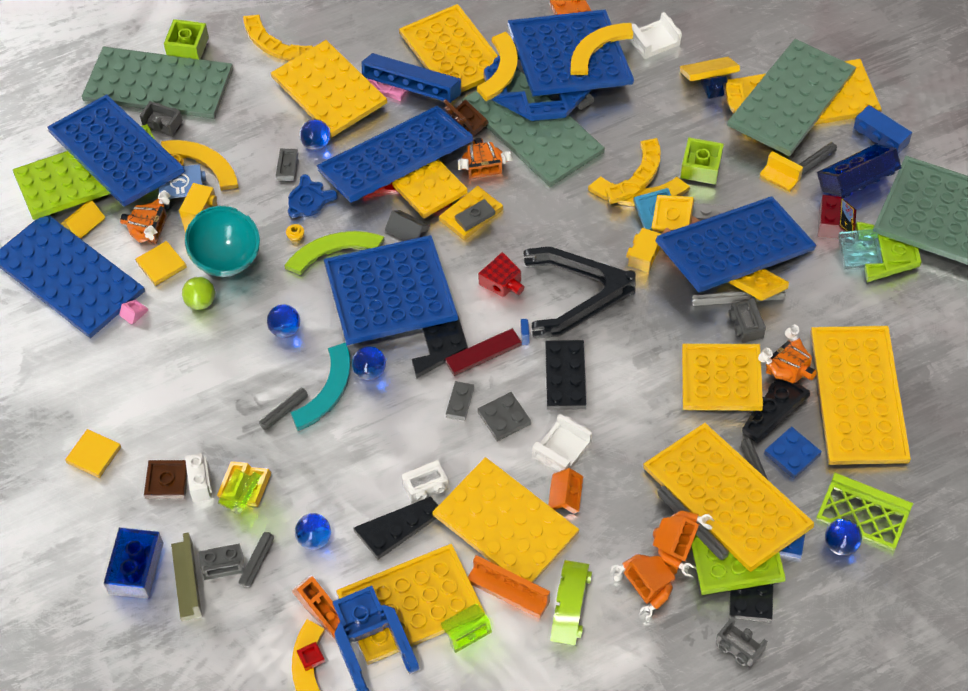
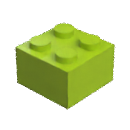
M173 19L164 41L166 55L201 59L209 39L206 23Z
M688 137L680 178L716 185L724 144Z

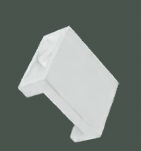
M663 12L659 21L638 28L635 23L632 24L633 39H630V41L644 59L679 46L682 33L674 25L672 19Z
M559 414L556 424L540 443L536 442L532 446V457L556 472L568 468L572 469L592 443V433L587 427L578 425L570 417Z

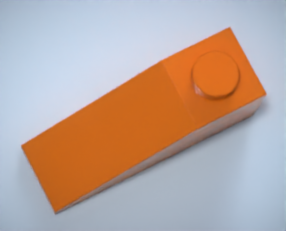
M313 576L307 577L292 592L304 608L335 639L334 633L340 620L333 606V601Z

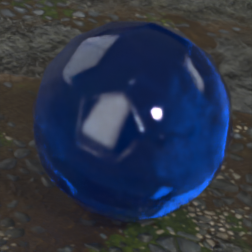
M311 119L302 125L299 137L301 143L307 149L317 151L326 147L330 141L331 133L326 123L318 119Z
M277 305L268 313L267 326L276 337L288 338L294 335L300 327V315L290 305Z
M365 346L354 354L352 368L354 373L361 379L375 380L384 373L386 359L384 354L376 347Z
M306 514L295 525V538L306 549L316 550L322 548L331 537V526L328 520L320 514Z
M838 519L828 525L825 532V542L833 553L847 556L855 553L860 548L862 533L858 525L853 521Z

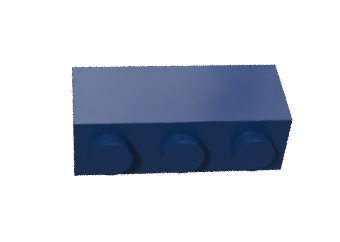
M870 105L856 116L854 123L855 130L896 156L909 144L912 135L910 130Z

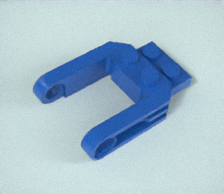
M373 586L332 602L340 620L334 633L335 640L357 691H369V688L366 686L362 670L350 643L381 632L386 627L389 628L408 673L411 674L420 670L395 609L379 603Z

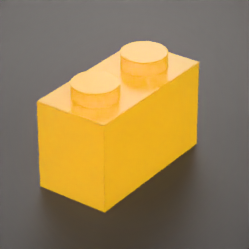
M642 228L639 234L636 233L633 240L634 245L632 248L629 247L626 255L628 266L649 273L661 248L655 241L661 233Z

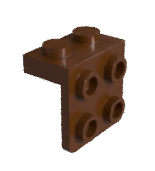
M446 99L443 100L444 110L471 133L473 137L489 123L466 99L456 108Z

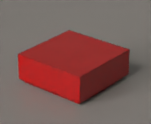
M316 642L297 650L305 671L325 663V659Z

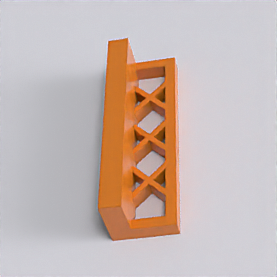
M475 556L473 559L474 567L468 576L471 585L541 619L550 603L549 590L480 556Z

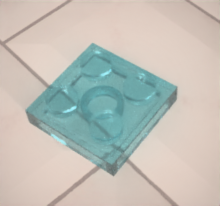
M877 229L839 233L844 269L864 268L865 264L883 263Z

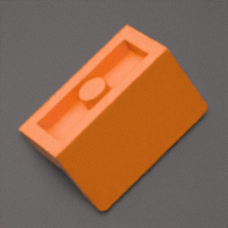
M571 468L554 473L551 480L548 505L554 510L563 507L573 514L579 512L583 476Z

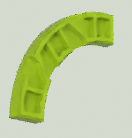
M347 231L326 235L303 246L284 266L286 270L302 275L311 264L317 261V258L324 254L328 255L346 248H353V250L375 248L381 246L385 239L384 236L360 231Z

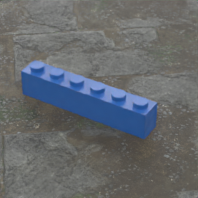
M374 53L361 61L362 75L365 78L441 101L446 99L449 103L461 95L460 78Z

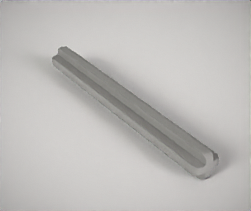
M785 290L763 301L783 300L786 296ZM743 291L692 295V304L699 306L736 303L749 300L754 296Z

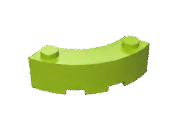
M565 560L556 599L560 606L556 605L550 641L576 645L577 638L582 637L583 626L579 625L586 585L591 584L592 572L589 571V564Z

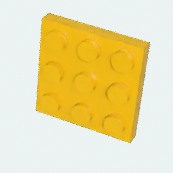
M439 159L392 182V186L423 219L468 193V189Z

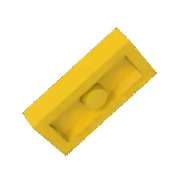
M772 151L768 155L767 165L760 172V177L790 192L801 179L803 167Z
M88 201L60 224L81 239L104 220L105 216L93 201Z

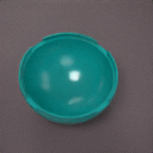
M215 206L199 212L191 223L188 224L185 233V247L190 260L197 268L213 276L228 277L244 271L253 263L259 251L260 237L256 224L248 215L246 216L233 207Z

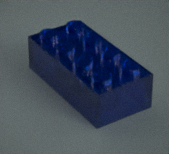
M874 144L818 171L817 175L822 192L845 198L856 190L866 188V185L870 183H877L881 178L895 174V171L901 169L897 148Z

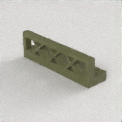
M188 532L183 533V542L171 544L181 621L202 617L194 549Z

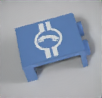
M200 164L184 166L185 172L158 187L159 193L163 190L167 191L171 195L168 199L186 197L193 183L204 185L203 182H206L205 171H201ZM165 204L163 205V206L165 207V209L170 208V205H169V204H168V205H165Z

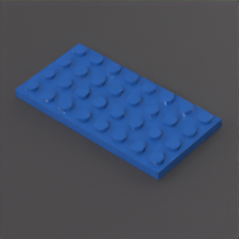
M107 94L47 126L49 133L124 207L185 172L184 167Z
M435 106L316 166L318 171L352 203L436 161L438 158L466 146L474 140L471 133L440 107Z
M773 196L658 235L655 240L699 293L811 252L816 248V244Z
M49 215L33 221L0 248V268L90 339L120 314L122 304L137 299L145 292L144 286Z

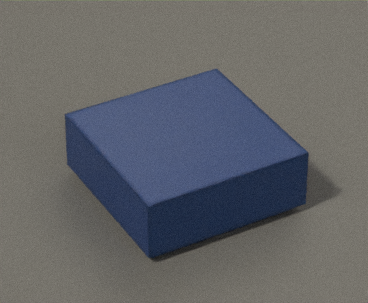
M521 319L522 345L529 344V323L527 319Z

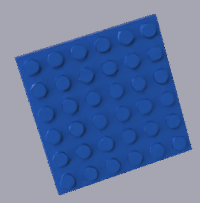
M606 9L508 20L507 26L532 96L632 85L634 83L633 75L619 41H609L592 54L588 64V75H570L571 58L580 41L590 33L612 25Z
M431 235L324 259L346 346L458 320V314Z

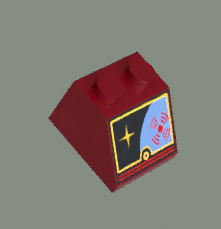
M822 195L817 237L855 241L857 210L842 197Z

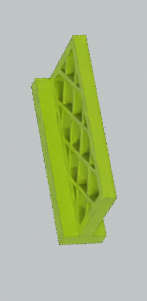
M834 473L816 519L895 551L913 503ZM832 490L840 491L844 499L834 502L831 496ZM854 498L860 499L863 506L853 509L849 500ZM846 502L850 511L840 515L836 505ZM873 506L880 507L883 514L873 518L869 508ZM833 507L837 515L833 518L822 516L824 510ZM866 510L870 519L859 522L855 513ZM898 514L903 516L901 523L893 525L889 516ZM852 515L856 524L847 526L842 518ZM885 517L889 527L879 530L875 521ZM872 522L876 532L872 534L865 533L862 526ZM891 530L895 537L893 544L885 541L881 534Z

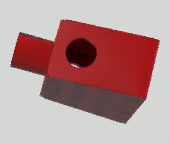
M503 252L478 273L479 285L502 297H505L511 291L520 295L525 288L520 283V269Z

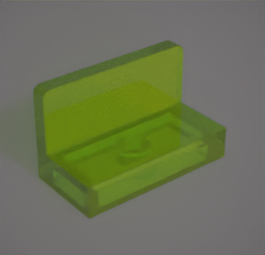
M235 469L218 500V504L239 515L249 500L261 475L253 472L249 476Z
M478 604L466 608L441 623V627L449 637L451 647L455 653L492 633L490 621Z

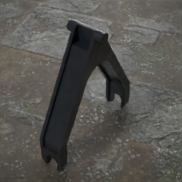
M554 247L529 248L523 252L524 257L535 256L524 258L526 266L553 265L598 280L604 285V289L560 317L532 322V330H537L532 331L534 338L561 336L627 295L635 294L636 273L633 270L624 271Z

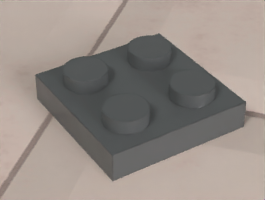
M512 392L477 408L478 414L497 442L531 425V419Z

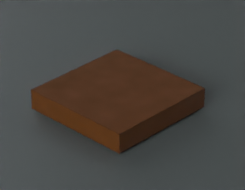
M148 460L144 498L185 499L188 477L186 461Z

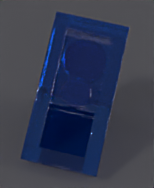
M721 75L701 79L708 99L724 96L723 83H727V76Z

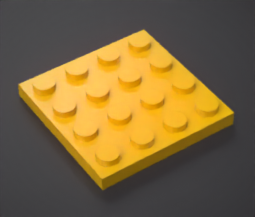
M682 344L683 410L762 411L761 361L758 359L760 344Z

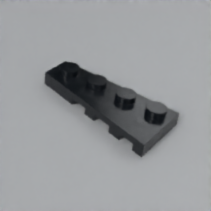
M776 379L768 388L765 397H762L763 410L753 411L742 428L743 433L759 443L810 396V391L797 382L790 383L785 380Z
M430 496L353 527V529L377 560H379L436 520L432 514L439 505Z

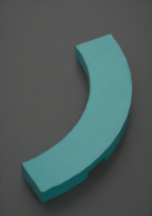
M346 342L328 348L331 367L328 380L321 392L311 402L291 412L297 431L318 422L322 416L336 406L343 396L350 373V356Z

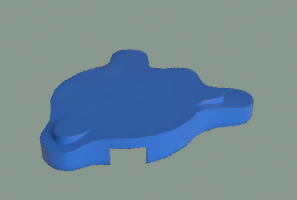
M304 174L300 177L299 185L288 196V215L292 218L313 216L326 203L336 200L337 192L334 190L322 191L323 183L313 182L308 175Z

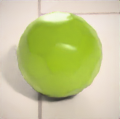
M194 277L184 284L182 298L184 303L191 309L203 310L213 303L215 289L208 279Z

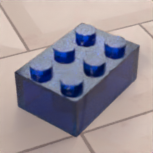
M119 527L103 583L108 594L149 599L163 547V540L159 532Z

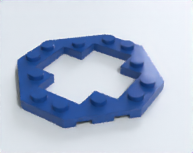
M499 55L494 59L492 65L484 69L485 82L498 69L500 63ZM505 87L503 92L491 100L531 121L566 118L591 90L558 93L560 101L528 103L525 91L507 92Z

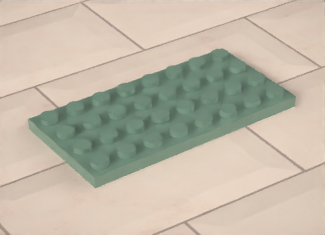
M794 39L731 116L727 126L790 156L854 74L856 67Z
M103 46L81 97L83 101L93 102L107 94L119 106L145 109L149 101L170 108H176L182 115L215 119L231 76L233 65L231 63L197 60Z
M517 69L511 83L506 86L507 92L525 91L528 103L553 101L548 95L532 96L526 76L519 69ZM477 90L462 99V102L466 99L488 120L489 123L486 127L549 187L604 153L605 148L569 115L566 118L531 121L491 99L485 101Z

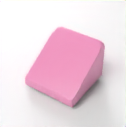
M135 299L122 304L120 316L130 324H134L148 312V308Z

